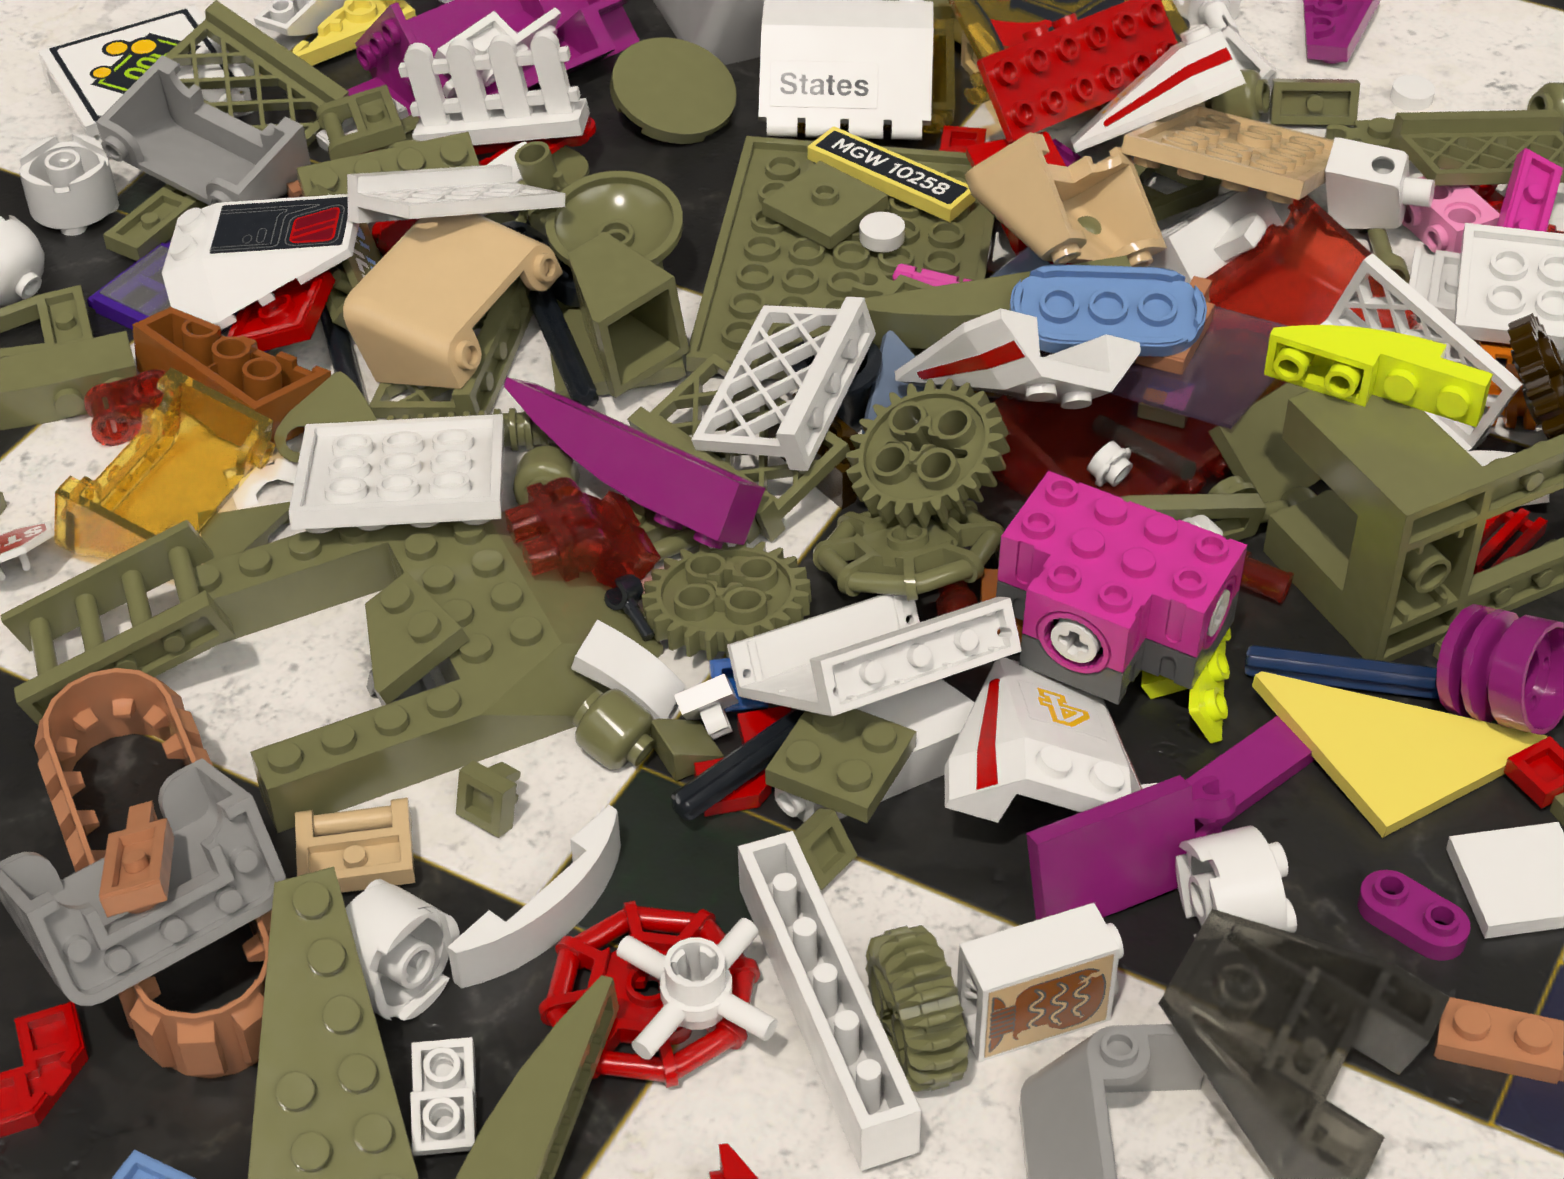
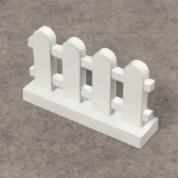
M548 30L538 31L532 39L531 50L518 51L513 38L505 34L494 36L489 45L488 54L476 55L473 45L462 38L451 41L446 51V58L434 59L431 49L423 43L411 44L405 53L404 62L400 63L398 70L401 78L409 77L416 100L410 106L412 117L420 116L412 134L413 140L425 141L469 132L473 145L583 135L590 112L587 99H580L579 87H570L564 64L571 57L569 46L560 47L557 36ZM535 65L541 90L528 91L522 66ZM493 69L499 94H486L480 70ZM451 73L457 98L445 99L438 74Z

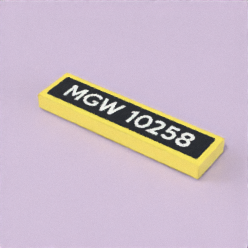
M835 126L807 147L808 160L815 163L822 161L893 198L947 222L953 221L976 201L966 183Z

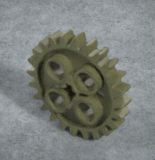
M948 378L942 388L937 389L933 379H928L924 391L920 392L916 390L912 383L908 384L907 396L900 398L894 392L889 393L890 406L885 408L874 404L872 407L877 417L874 420L861 419L859 421L865 434L851 435L850 440L856 450L846 453V458L851 465L846 472L853 483L852 488L859 500L864 502L871 514L879 512L885 523H889L896 516L901 526L906 528L913 517H916L922 528H926L931 515L935 514L938 515L943 524L947 523L948 510L955 508L962 515L966 514L967 510L964 501L971 498L977 502H982L984 499L979 488L982 485L987 487H996L997 485L991 471L1006 469V464L1001 455L1010 452V447L1005 439L1009 432L995 402L990 403L983 390L975 394L971 384L968 382L957 390L953 380Z
M746 541L744 545L736 544L735 547H728V544L724 542L722 549H710L707 545L699 543V552L694 554L686 549H681V560L665 558L663 559L664 569L651 570L652 580L644 582L645 594H642L644 617H646V621L651 629L654 630L655 640L663 641L668 639V646L671 651L685 645L687 657L694 656L700 650L706 651L707 660H713L718 652H726L727 657L730 658L727 648L728 644L804 620L803 616H808L811 613L810 602H812L810 579H807L806 568L798 567L797 557L795 556L784 558L783 548L781 547L766 552V542L763 541L753 548H747Z

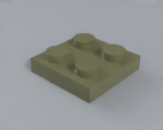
M856 708L835 716L805 711L766 767V784L868 823L915 749L917 731Z

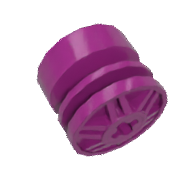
M1472 604L1462 609L1450 624L1440 649L1436 681L1440 703L1448 713L1472 717V719L1485 722L1496 720L1500 726L1544 735L1554 729L1564 716V623L1530 615H1524L1519 618L1514 612L1501 609L1496 610L1495 608Z

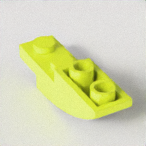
M1299 325L1273 328L1269 337L1264 375L1363 407H1366L1371 396L1375 395L1473 427L1478 426L1483 416L1493 373L1444 359L1446 344L1391 331L1336 325Z

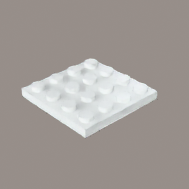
M503 414L306 424L289 507L291 530L305 529L310 533H325L334 528L358 527L362 530L372 531L382 529L387 525L410 524L414 527L426 528L434 526L439 522L462 521L469 525H480L489 522L491 519H501L504 460Z

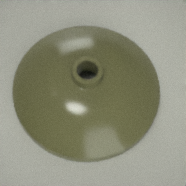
M631 171L599 172L574 181L561 191L565 193V207L548 208L545 219L548 243L554 254L568 266H570L567 253L604 231L651 262L658 264L674 250L683 231L682 208L678 198L670 188L655 178Z

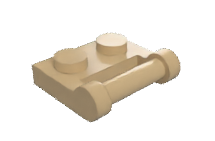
M408 797L392 799L391 805L320 815H314L313 810L295 812L297 876L334 866L341 893L365 890L372 881L382 879L394 885L415 883L412 822Z

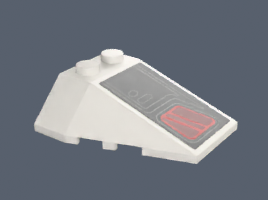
M348 194L221 202L202 209L192 208L178 217L162 270L171 307L224 329L237 322L234 313L257 300L262 307L274 301L275 296L272 291L295 278L302 285L353 256L359 223L348 221Z

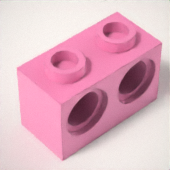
M1468 185L1435 186L1431 207L1407 205L1402 224L1434 253L1436 250L1461 253L1465 223L1497 226L1500 214Z

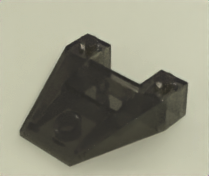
M1211 909L1158 1004L1274 1179H1366L1385 1136L1327 1101L1326 1097L1351 1046L1397 1075H1400L1430 1042L1450 997L1396 964Z

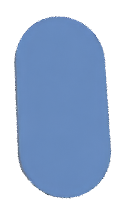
M1064 264L1041 266L1031 271L1030 276L1022 282L1020 279L1013 288L1009 308L1010 311L1037 317L1039 348L1042 351L1057 353L1107 334L1140 342L1141 353L1138 356L1151 357L1171 356L1191 347L1203 331L1207 314L1203 293L1196 285L1193 288L1189 283L1185 282L1186 277L1174 270L1157 267Z

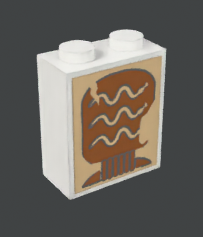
M1095 903L959 944L958 997L960 1005L964 1010L962 1014L968 1031L966 1038L978 1063L1111 1021L1114 995L1119 992L1117 979L1118 960L1123 957L1124 949L1117 928L1112 923H1105Z

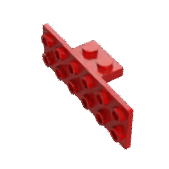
M1128 0L1079 20L1076 13L1052 22L1054 28L1052 31L1048 30L1046 24L1022 34L1024 42L977 60V67L1006 140L1012 143L1029 132L1036 133L1113 100L1166 51L1177 44V40L1161 0Z

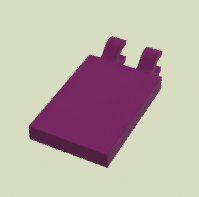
M1178 775L1026 833L1036 920L1091 903H1095L1101 916L1106 917L1177 889L1176 856L1187 854L1185 850L1179 847L1180 843L1222 832V825L1219 823L1204 825L1195 832L1194 819L1207 818L1218 820L1232 816L1236 812L1235 793L1232 790L1219 793V779L1216 776L1203 777L1193 785H1190L1184 778Z

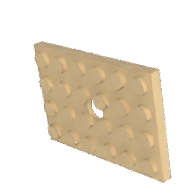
M1194 105L1125 134L1121 152L1134 156L1133 163L1143 167L1157 169L1160 168L1161 164L1178 168L1176 174L1188 179L1204 180L1206 175L1221 179V186L1226 189L1248 192L1249 187L1267 191L1265 197L1271 201L1293 204L1294 199H1302L1326 182L1325 170L1334 140Z

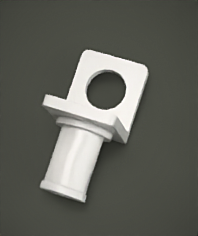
M1174 0L1179 14L1190 22V26L1208 24L1209 29L1216 28L1222 32L1230 26L1239 34V29L1233 20L1238 17L1241 0Z

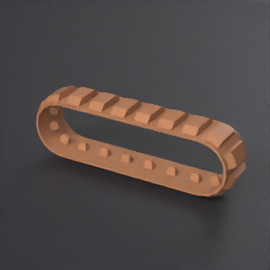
M112 668L91 672L68 683L51 699L43 718L39 721L34 745L39 758L38 766L75 872L104 858L106 850H91L86 838L88 834L100 826L95 810H76L72 799L75 794L86 787L81 772L72 770L76 762L92 747L114 737L130 734L149 735L165 741L162 743L167 759H182L184 765L187 766L203 758L212 765L206 749L203 748L192 714L184 708L182 697L159 679L140 670ZM272 910L248 923L253 937L242 945L248 962L264 961L258 979L254 980V983L241 997L223 1007L194 1014L169 1011L152 1001L161 994L155 977H148L118 994L129 1027L134 1029L139 1047L161 1067H171L186 1076L212 1079L239 1073L258 1062Z

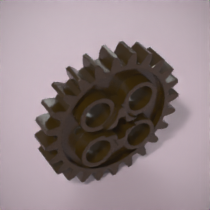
M1531 313L1508 324V334L1511 338L1509 342L1512 347L1511 355L1514 365L1523 383V388L1521 389L1523 390L1529 412L1537 425L1542 424L1543 432L1547 439L1550 440L1564 434V359L1561 360L1557 347L1551 336L1547 335L1544 325L1540 324L1538 317Z

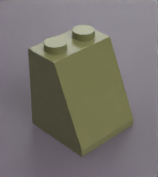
M605 231L567 253L585 329L610 395L617 398L690 352L675 277Z

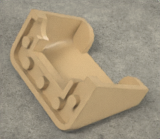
M1029 132L980 162L965 174L971 195L1044 261H1052L1054 265L1076 264L1127 255L1131 267H1147L1153 262L1152 256L1167 248L1130 155L1123 154L1121 147L1111 149L1109 151L1110 156L1097 164H1093L1091 156H1084L1068 167L1047 164L1044 155L1049 152L1043 134ZM1082 216L1094 217L1101 225V233L1096 235L1089 232L1078 222V218Z
M480 214L420 218L350 291L343 306V317L376 382L461 389L474 375L481 361V348L472 329L519 276L528 289L532 291H545L554 284L563 271L550 247Z

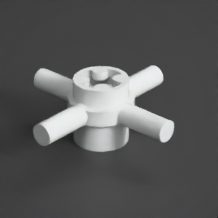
M741 918L718 945L704 938H687L673 945L666 956L630 935L623 938L618 946L617 956L660 980V996L664 1005L631 1044L639 1056L644 1059H651L679 1026L690 1030H703L714 1026L723 1017L764 1041L772 1037L777 1028L778 1020L732 994V975L729 968L759 933L758 928L752 921Z

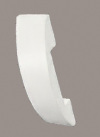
M608 805L570 839L573 863L507 922L489 910L447 947L453 982L461 988L481 984L521 967L555 945L585 917L605 890L618 861L621 842L618 811Z

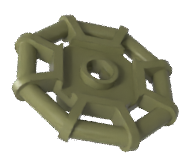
M968 499L964 501L967 510L966 514L962 515L955 508L948 510V520L944 524L937 514L931 515L926 528H922L916 517H913L910 524L903 528L896 516L889 523H885L879 512L871 514L869 511L858 514L849 511L838 518L837 527L831 535L815 546L813 549V562L818 569L828 572L837 581L839 591L848 596L854 597L864 592L907 596V601L918 600L919 594L960 581L973 583L980 579L984 574L986 562L994 552L1000 550L1001 535L1004 532V528L999 523L985 518L978 512L975 502ZM972 546V548H971L970 550H967V549H964V548H963V547ZM848 560H854L849 564L846 562Z

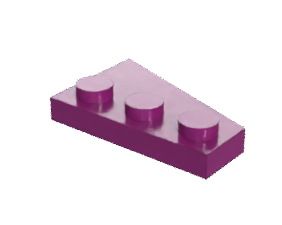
M1303 0L1307 59L1322 60L1325 63L1331 64L1348 62L1381 0Z

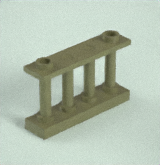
M188 520L1 614L2 623L29 652L33 651L37 676L16 686L14 693L16 703L38 726L51 699L68 683L91 672L122 668L140 670L152 677H156L235 636L231 620L208 592L204 590L199 593L193 567L213 559L214 555L211 548ZM174 579L179 604L152 617L147 592ZM127 603L132 628L105 641L100 616ZM80 627L85 652L58 665L53 640Z

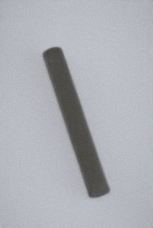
M1100 415L1094 420L1092 429L1096 434L1110 441H1115L1125 449L1127 447L1130 448L1132 453L1183 480H1189L1195 475L1197 467L1193 461L1104 415Z

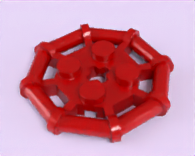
M635 900L624 902L622 910L574 937L564 936L555 947L558 957L547 997L539 1005L540 1019L545 1025L554 1027L601 975L613 978L619 1010L593 1079L603 1074L664 1082L666 1088L679 1086L678 1080L730 1048L736 1050L741 1048L748 1037L745 1029L723 1017L714 1026L706 1028V1030L710 1031L708 1034L673 1054L671 1045L685 1042L691 1036L692 1030L679 1026L659 1048V1057H652L649 1060L642 1058L638 1054L614 1052L620 1042L632 1043L664 1005L660 993L653 996H644L635 991V989H644L648 981L658 982L660 990V980L618 957L617 950L611 953L610 946L602 951L598 949L627 932L633 938L665 956L673 945L687 938H704L718 945L726 934L716 924L715 914L705 909L692 913L637 906ZM643 930L679 934V936L643 932ZM742 953L729 968L732 975V994L750 1004L753 986L759 980L761 974L757 962L752 958H746ZM585 967L590 970L591 975L587 989L573 991L578 969Z

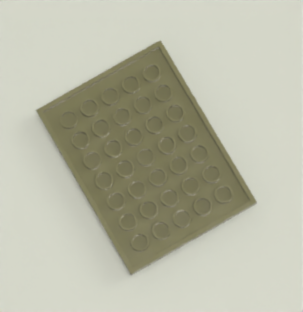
M746 136L689 343L690 352L686 353V371L694 372L713 353L732 365L764 305L840 309L845 298L852 297V285L856 281L865 285V271L869 267L881 271L891 280H893V273L897 265L902 263L916 266L917 272H921L922 268L958 276L959 282H963L964 278L971 280L984 279L987 276L996 217L976 200L953 221L947 222L888 195V207L882 212L896 214L905 223V240L899 248L883 253L871 251L861 244L859 228L832 249H828L762 214L763 200L816 164L807 159V147L814 141ZM881 146L967 184L965 174L972 166L966 153ZM772 323L767 334L771 336L792 324ZM823 325L809 332L811 337L819 336L829 331L831 326ZM800 337L778 349L784 354L794 349L803 339ZM908 348L915 356L926 350L922 348ZM770 352L752 361L749 367L752 370L774 359V356ZM783 370L769 378L783 379L787 377V374Z

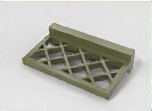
M217 0L205 9V20L165 55V57L179 63L180 66H193L194 78L180 79L188 89L193 84L201 87V89L225 88L227 102H208L204 99L205 103L231 116L237 112H259L260 125L251 126L261 131L269 125H265L264 111L289 110L290 119L295 121L294 110L312 109L317 112V109L322 104L349 96V91ZM208 37L221 46L222 53L196 54V46ZM246 63L254 69V76L229 77L228 64ZM223 64L224 77L199 78L197 65ZM279 86L287 92V99L262 100L261 87ZM256 87L257 100L232 101L231 88ZM317 120L315 122L299 123L304 127L308 147L316 139V134L323 129Z
M1556 110L1396 113L1388 148L1407 153L1409 160L1426 179L1435 180V186L1508 184L1516 155L1524 148L1562 167L1563 172L1560 183H1564V135L1560 132L1563 116Z
M520 276L472 328L473 331L478 328L481 330L476 337L482 356L474 375L461 389L430 386L420 389L417 385L380 382L369 404L375 417L387 418L388 415H394L395 418H402L403 414H409L411 418H417L418 413H424L426 418H431L434 412H439L441 417H447L448 412L454 411L456 416H463V411L468 410L471 411V415H478L479 410H486V413L490 414L533 315V310L530 306L531 302L528 298L530 290L524 285ZM407 389L412 393L400 401H389L390 398ZM450 389L453 390L451 401H431Z
M713 353L651 412L640 406L627 420L630 426L749 481L754 483L759 481V485L766 489L755 519L759 526L760 534L770 542H773L786 529L782 518L846 457V453L850 452L848 443L828 430L821 444L825 445L829 450L819 460H813L808 471L790 470L788 464L768 466V456L759 455V468L738 471L734 468V456L748 454L695 450L691 439L702 420V406L710 405L718 391L703 392V385L717 372L725 377L731 367L730 363ZM751 386L735 394L731 401L734 404L735 401L742 400L757 391ZM780 397L773 400L777 407L786 403ZM765 404L760 407V412L747 413L742 417L747 423L770 410H768L769 408ZM693 407V421L672 424L667 420L677 409ZM733 420L717 428L715 431L726 430L727 433L739 427V425ZM768 429L760 432L759 437L768 438ZM793 477V485L779 499L767 491L768 480Z

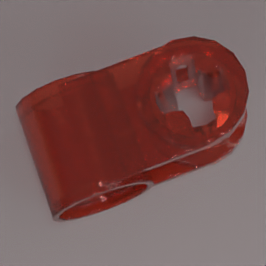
M147 370L136 376L98 384L92 387L84 398L85 410L93 418L90 424L92 436L96 442L105 446H118L127 441L152 434L169 432L178 427L184 419V413L173 378L170 373L164 370ZM103 397H107L109 409L105 410ZM110 420H115L117 428L115 433L112 431Z

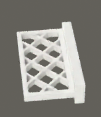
M503 164L347 174L348 221L354 223L565 207V193L512 182V166Z
M1373 253L1362 261L1329 317L1320 324L1385 330L1439 343H1449L1459 353L1461 362L1457 363L1493 373L1492 381L1503 391L1500 395L1488 394L1484 413L1477 427L1424 411L1466 451H1473L1483 443L1490 433L1489 429L1523 385L1518 378ZM1370 275L1383 286L1386 297H1373L1368 281ZM1350 308H1362L1365 321ZM1377 309H1390L1395 328H1382ZM1405 310H1411L1420 318L1423 329H1410Z
M846 297L840 309L764 305L691 439L695 450L785 457L790 470L808 471L876 335L864 297ZM772 323L792 324L771 336L767 334ZM823 325L831 326L829 331L815 338H812L809 332ZM800 337L805 342L784 354L778 349ZM770 352L774 356V359L752 370L749 367L752 361ZM812 355H815V359L811 365L797 372H795L791 367L796 363ZM783 370L787 374V377L765 388L760 383ZM751 386L756 389V393L734 404L731 400L735 394ZM796 388L798 389L794 399L778 407L773 401ZM765 404L770 409V411L747 423L742 417ZM733 420L739 425V427L723 435L714 434L717 428ZM778 423L780 424L776 438L755 436Z

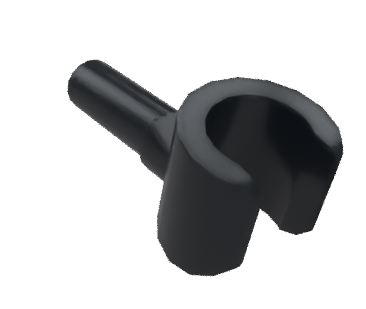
M633 574L616 578L615 583L618 587L606 591L604 596L605 604L613 610L623 609L643 641L651 640L655 633L637 604L641 601L644 592L640 579Z

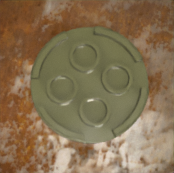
M650 38L629 46L616 60L610 80V94L619 113L623 112L632 122L641 127V133L668 143L691 144L704 141L706 136L715 133L728 124L736 103V86L726 66L715 55L701 46L676 38Z

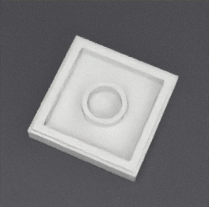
M1559 822L1449 836L1446 850L1485 939L1564 928V832Z

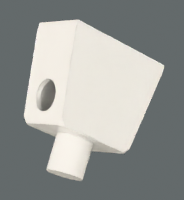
M1335 137L1325 170L1329 228L1396 229L1402 225L1407 205L1431 207L1434 197L1435 180L1409 177V155L1401 150Z

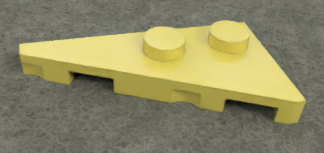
M346 0L342 8L335 10L317 26L319 36L310 44L302 40L293 48L292 53L313 66L350 50L357 49L355 42L391 4L398 2L406 20L416 16L415 9L404 0Z

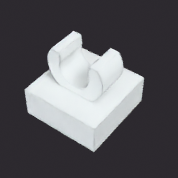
M725 674L674 695L683 717L686 720H699L702 718L708 735H711L713 740L733 732L724 709L739 703L731 682Z

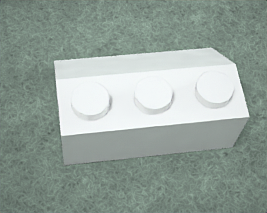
M1249 187L1248 192L1230 191L1196 207L1160 230L1167 248L1152 256L1153 262L1147 267L1174 270L1185 276V282L1189 284L1194 276L1211 280L1209 276L1216 272L1217 276H1221L1242 264L1239 258L1242 254L1222 261L1213 250L1226 231L1240 218L1251 212H1256L1267 225L1266 232L1256 247L1245 252L1247 257L1270 246L1272 243L1268 237L1284 226L1271 201L1265 197V191Z

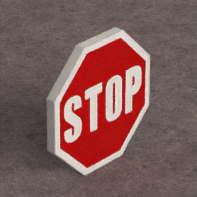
M50 521L18 527L0 534V563L19 556L23 570L28 571L30 569V562L26 553L55 536ZM0 566V581L5 580V572Z

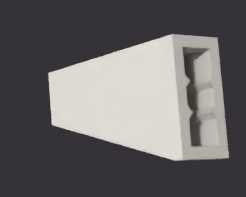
M940 679L856 708L917 731L916 747L882 801L945 775L944 766L975 702L944 680ZM775 788V800L780 808L791 817L797 816L803 822L810 818L819 808L829 809ZM835 811L839 819L847 816Z

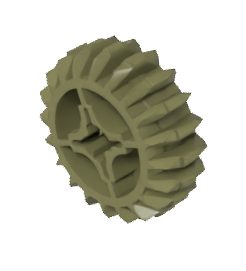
M923 925L910 928L908 926L884 931V934L871 938L865 955L867 960L865 970L869 980L867 987L871 994L872 1005L911 1090L915 1092L923 1090L934 1091L949 1087V1083L962 1080L969 1063L967 1058L969 1046L966 1041L968 1031L964 1024L962 1014L964 1010L960 1005L958 988L954 984L951 967L947 965L944 951L938 946L936 938Z

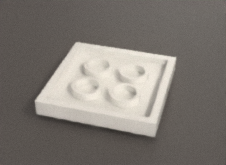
M1465 223L1462 235L1454 324L1472 340L1510 344L1511 338L1508 334V324L1533 313L1535 317H1538L1540 324L1544 325L1547 335L1551 336L1557 350L1564 351V234Z

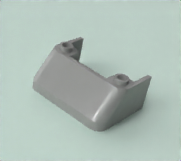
M1209 1023L1105 1027L1030 1076L1021 1088L1019 1104L1026 1178L1117 1179L1106 1093L1201 1090L1211 1034Z

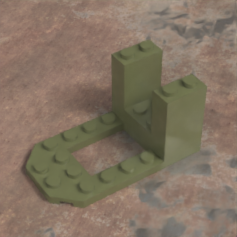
M1313 390L1302 392L1288 399L1282 439L1332 490L1324 491L1318 496L1290 507H1283L1277 512L1270 514L1263 552L1362 658L1391 662L1436 643L1446 635L1450 624L1460 611L1472 604L1487 606L1496 610L1511 611L1564 588V537L1558 540L1552 539L1537 549L1518 557H1509L1494 567L1473 574L1487 519L1564 488V434L1547 441L1537 442L1530 448L1505 458L1495 459L1489 464L1482 466L1423 410L1375 395L1371 396L1366 407Z

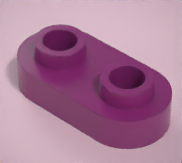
M1375 871L1363 880L1357 904L1361 916L1368 923L1422 956L1432 960H1451L1458 957L1464 951L1471 926L1468 916L1460 907L1397 871Z

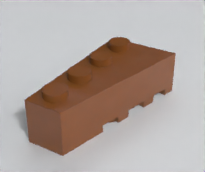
M169 307L132 324L137 371L257 456L276 447L274 436L277 427L284 417L331 377V371L316 365L311 370L298 366L297 357L280 351L276 356L261 351L257 348V341L243 335L240 337L221 335L220 326L173 307ZM296 427L291 430L287 435L286 441L304 433L305 427Z

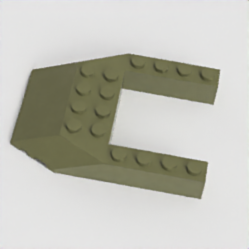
M502 511L501 519H491L489 522L480 525H469L462 521L439 522L434 526L418 528L410 524L387 525L382 529L372 531L362 530L358 527L334 528L325 533L305 531L193 567L199 593L206 590L232 622L235 636L222 643L381 591L406 571L461 626L469 638L468 642L437 665L447 684L250 751L260 793L277 833L295 827V812L313 810L314 815L335 813L462 768L473 760L478 762L576 727L573 725V719L584 701L597 690H600L602 693L611 690L571 669L577 652L597 620L626 635L655 657L659 658L663 654V645L660 641L655 640V636L649 641H643L623 609L613 610L605 604L604 596L606 591L618 587L615 580L620 575L601 544L595 553L579 550L569 554L566 553V555L559 556V558L556 557L554 559L551 557L548 551V547L551 549V543L554 545L555 542L558 544V541L561 542L563 540L565 542V539L568 540L572 536L575 538L576 536L586 535L596 538L584 516H580L576 521L558 518L535 526L530 519V515L534 519L533 513Z

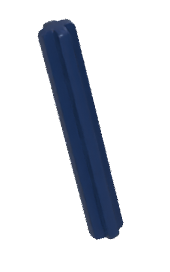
M1251 645L1246 651L1244 669L1245 674L1250 677H1255V674L1262 671L1330 687L1440 700L1436 686L1437 667Z

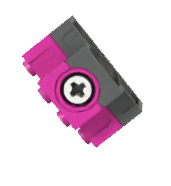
M1048 471L1001 535L996 597L1011 598L1015 618L1023 620L1022 651L1020 652L1019 665L1119 705L1126 694L1130 681L1133 682L1140 670L1158 677L1159 675L1174 680V683L1192 689L1234 621L1247 545L1230 538L1227 540L1220 534L1182 520L1177 521L1169 515L1131 501L1126 502L1113 494L1083 483L1078 484L1070 478Z

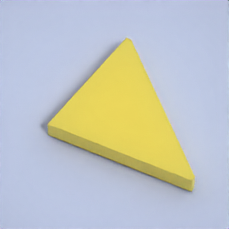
M1262 671L1255 674L1252 687L1312 751L1313 758L1382 838L1504 775L1508 757L1547 738V735L1529 733L1494 723Z

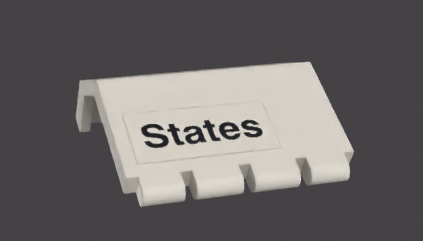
M764 0L761 30L759 122H767V136L797 137L798 123H806L805 137L819 138L833 126L840 129V124H849V133L862 139H883V125H892L891 139L922 140V125H931L933 1Z

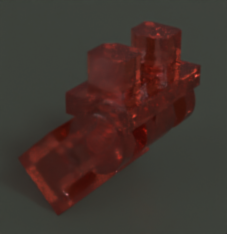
M557 478L548 482L545 486L541 482L527 486L529 503L504 511L507 529L515 544L539 536V538L521 543L523 557L532 577L558 569L564 582L579 578V572H592L599 583L615 588L618 587L615 583L616 578L627 574H633L642 581L661 558L645 530L639 527L641 523L623 495L609 490L603 499H599L582 492L578 484L571 478Z

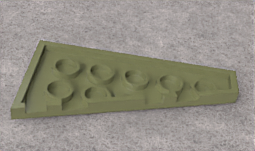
M334 866L274 883L248 1179H419Z

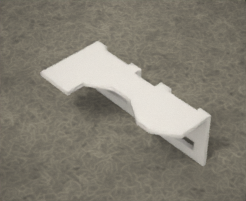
M278 457L266 463H257L247 468L225 472L224 478L228 480L237 510L259 504L256 494L267 482L282 480L294 484L298 463L288 461L284 457Z

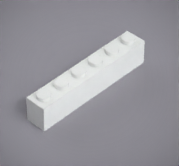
M790 831L738 846L740 892L752 920L758 928V934L860 1170L863 1171L919 1153L921 1109L794 832Z

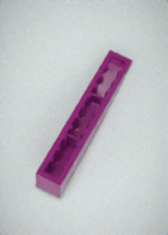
M509 377L506 378L505 389L537 426L566 454L599 480L637 504L656 512L654 521L676 530H682L683 526H686L695 531L694 540L713 548L722 549L724 542L745 544L766 489L765 487L539 384Z

